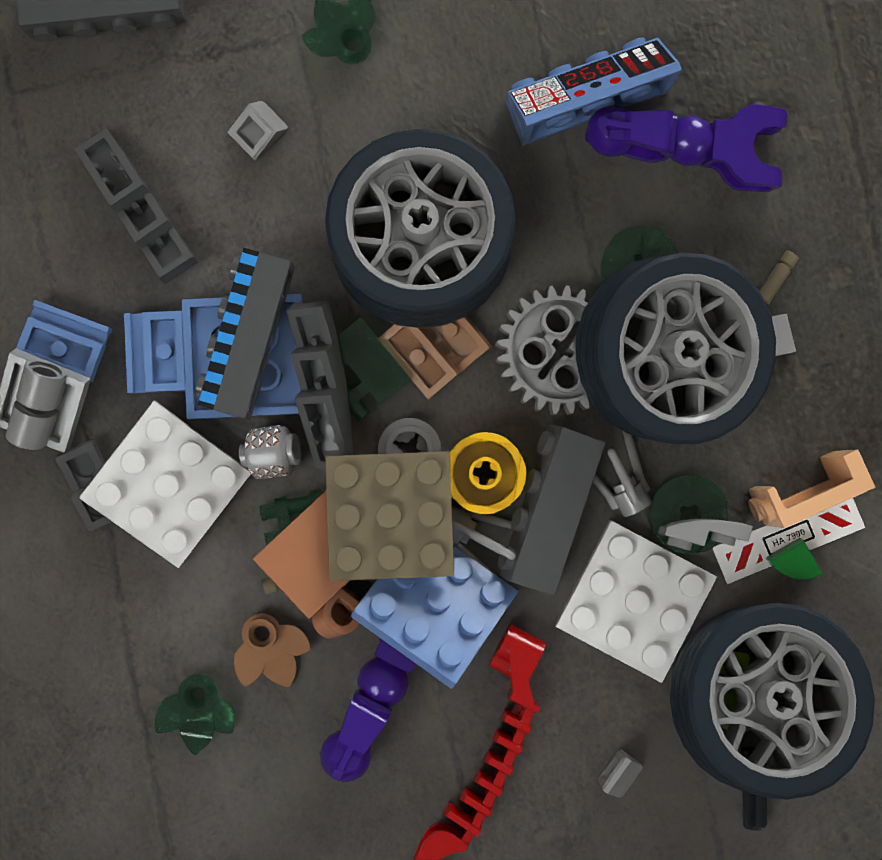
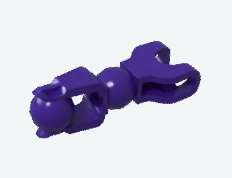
M751 104L728 120L715 119L709 124L705 119L695 115L682 116L677 119V116L673 115V111L670 110L628 112L626 109L618 106H608L597 110L589 119L585 141L592 146L596 153L606 157L622 155L647 163L665 161L670 157L673 162L683 166H694L702 163L701 167L716 170L722 180L734 190L770 192L782 187V171L779 167L761 162L755 155L753 143L758 135H773L786 127L788 114L782 108Z
M379 638V645L374 653L377 657L367 661L359 672L357 679L358 691L356 690L353 694L341 730L329 735L321 747V765L325 773L337 781H354L363 776L367 771L372 758L370 745L387 723L392 712L390 707L399 703L405 696L409 685L407 672L411 674L416 663L381 638Z

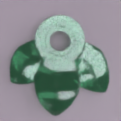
M315 0L314 18L317 27L306 31L302 35L306 46L311 52L321 57L337 56L339 60L347 64L363 62L369 56L372 49L369 32L375 23V11L371 1L349 0L345 7L334 0ZM350 40H356L360 43L359 48L354 51L346 49L345 45Z
M194 674L187 677L179 686L178 693L166 697L161 702L155 717V730L157 733H167L179 729L185 745L194 755L200 753L210 743L215 731L231 734L235 727L233 707L227 700L219 696L218 687L214 680L204 674ZM194 687L204 689L206 693L204 700H197L193 697L192 690Z

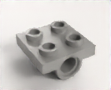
M16 348L11 351L0 386V427L7 430L6 439L17 447L29 450H38L48 446L63 453L68 451L72 445L91 378Z

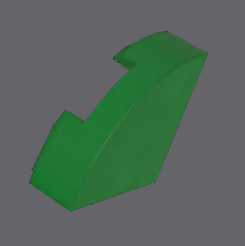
M801 538L796 539L766 557V560L773 568L793 579L804 580L822 575L805 541Z

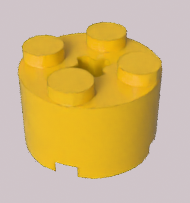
M489 432L475 433L459 441L450 451L451 496L466 510L478 514L496 513L509 507L521 494L526 481V466L519 450L507 438ZM483 462H488L489 469L495 471L494 479H487L486 485L479 484V477L473 475L474 468H480Z

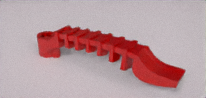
M511 623L502 635L489 666L510 677L511 687L507 693V699L514 702L515 705L511 711L504 708L499 720L512 726V732L509 735L497 728L492 736V741L505 748L501 756L489 749L486 752L483 762L495 768L491 776L478 769L473 777L474 782L485 788L482 795L479 796L465 787L459 796L461 801L474 808L471 815H468L449 801L443 809L442 814L461 826L462 830L460 831L455 826L444 822L431 825L424 832L413 860H441L450 854L465 852L472 838L479 836L485 817H489L493 811V802L496 796L500 797L503 792V783L507 775L510 776L513 772V761L516 755H520L523 750L522 741L525 734H529L532 728L530 722L533 714H537L540 709L538 702L532 697L529 679L543 654L546 642Z

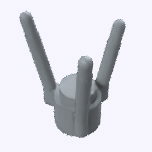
M622 431L635 478L634 476H628L616 451L611 448L608 450V455L620 479L618 483L612 486L615 493H612L596 474L592 484L606 498L612 510L619 508L622 515L627 517L645 509L652 501L647 493L651 489L644 478L632 435Z
M452 505L453 545L493 574L495 573L459 541L467 544L471 538L510 560L515 558L514 552L475 531L478 523L471 519L511 529V521L489 514L474 513L463 507L459 509Z

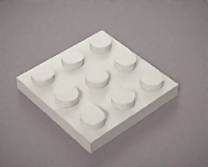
M154 400L79 498L179 568L251 473L248 468L242 467L241 463Z
M609 520L555 626L662 683L717 576Z

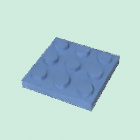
M287 294L252 417L299 414L295 397L301 389L290 355L297 346L286 310L293 304L303 303L302 294ZM222 298L182 300L186 415L189 420L237 417L199 406L198 401L200 397L195 396L198 378L201 373L207 374L211 358L206 357L212 334L218 335L222 319L218 318V310Z
M454 545L455 576L377 579L351 615L354 620L450 689L458 682L519 592Z

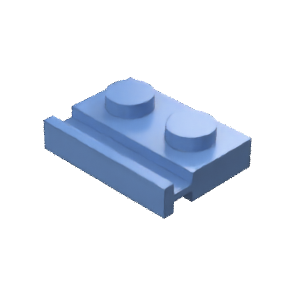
M34 300V308L31 316L27 318L16 348L91 378L90 382H93L107 346L105 344L108 336L112 333L113 329Z
M182 311L124 313L127 393L185 391Z

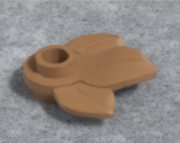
M258 613L251 616L242 628L244 643L234 655L236 675L245 687L253 683L262 673L274 683L290 687L297 671L295 656L302 655L311 649L306 634L295 625L280 624L274 616L267 613ZM258 626L268 628L270 632L268 639L261 640L256 636V628Z

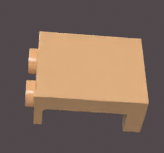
M858 449L833 451L819 457L828 475V480L783 500L780 499L775 487L755 486L749 489L752 499L748 500V505L758 522L762 521L766 526L786 528L876 487Z

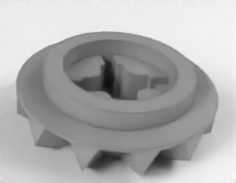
M403 418L393 422L383 431L378 443V454L403 453L398 448L399 446L393 444L394 441L409 443L416 434H419L416 448L421 452H441V442L436 431L428 423L416 418Z

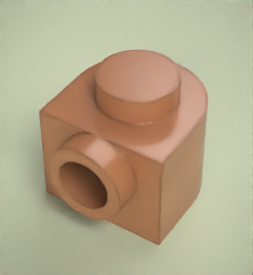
M342 587L312 616L315 630L321 636L328 639H336L354 631L360 623L354 620L351 615L360 602L359 597L351 590Z

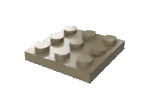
M449 451L325 456L329 581L455 576Z

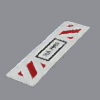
M851 498L786 528L764 526L751 531L749 542L736 539L734 546L722 543L712 549L727 584L771 567L766 557L798 538L804 540L808 549L812 550L861 530L865 526L854 499Z

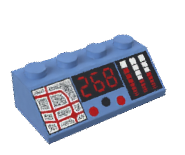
M658 37L646 41L645 38H637L626 43L622 47L623 50L609 55L608 51H601L591 55L585 60V64L571 68L570 64H566L551 70L548 73L549 77L534 81V78H526L516 82L511 86L512 90L507 92L506 105L521 146L587 123L591 116L603 107L618 106L626 109L667 94L682 71L680 63Z

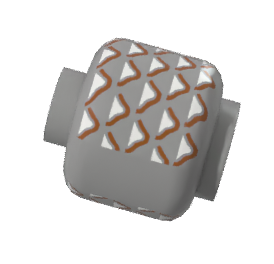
M283 425L254 428L246 435L245 443L239 446V459L242 467H248L249 472L256 479L288 476L295 469V465H299L301 462V446L298 436L295 433H291Z

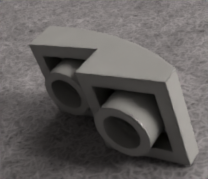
M688 519L661 525L658 534L669 536L667 545L691 551L692 544L705 546L709 531L712 532L710 540L730 546L735 545L736 539L749 542L753 526L717 519Z

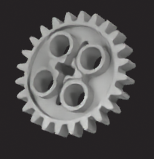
M553 285L546 289V298H543L535 290L531 293L532 304L523 298L517 302L521 314L513 310H509L506 314L513 325L502 324L499 327V331L506 335L507 339L498 340L495 343L496 347L505 350V354L495 360L496 363L507 364L508 369L500 377L501 379L513 377L515 382L508 391L511 393L521 388L524 393L520 402L523 404L531 398L536 399L535 411L537 412L544 407L545 403L549 404L551 415L557 414L560 405H563L567 415L573 414L575 402H577L582 410L589 408L588 395L581 384L576 363V335L564 349V353L567 356L564 355L555 361L543 380L538 377L539 372L556 351L553 345L556 346L562 342L571 331L575 322H580L583 310L588 304L585 302L586 290L584 289L575 298L571 297V290L568 285L562 289L560 296H557ZM555 313L563 318V332H553L548 328L546 323L548 314ZM526 345H534L539 348L542 354L540 364L532 365L524 359L523 349ZM565 368L572 373L573 384L569 389L562 388L557 384L555 379L557 369Z

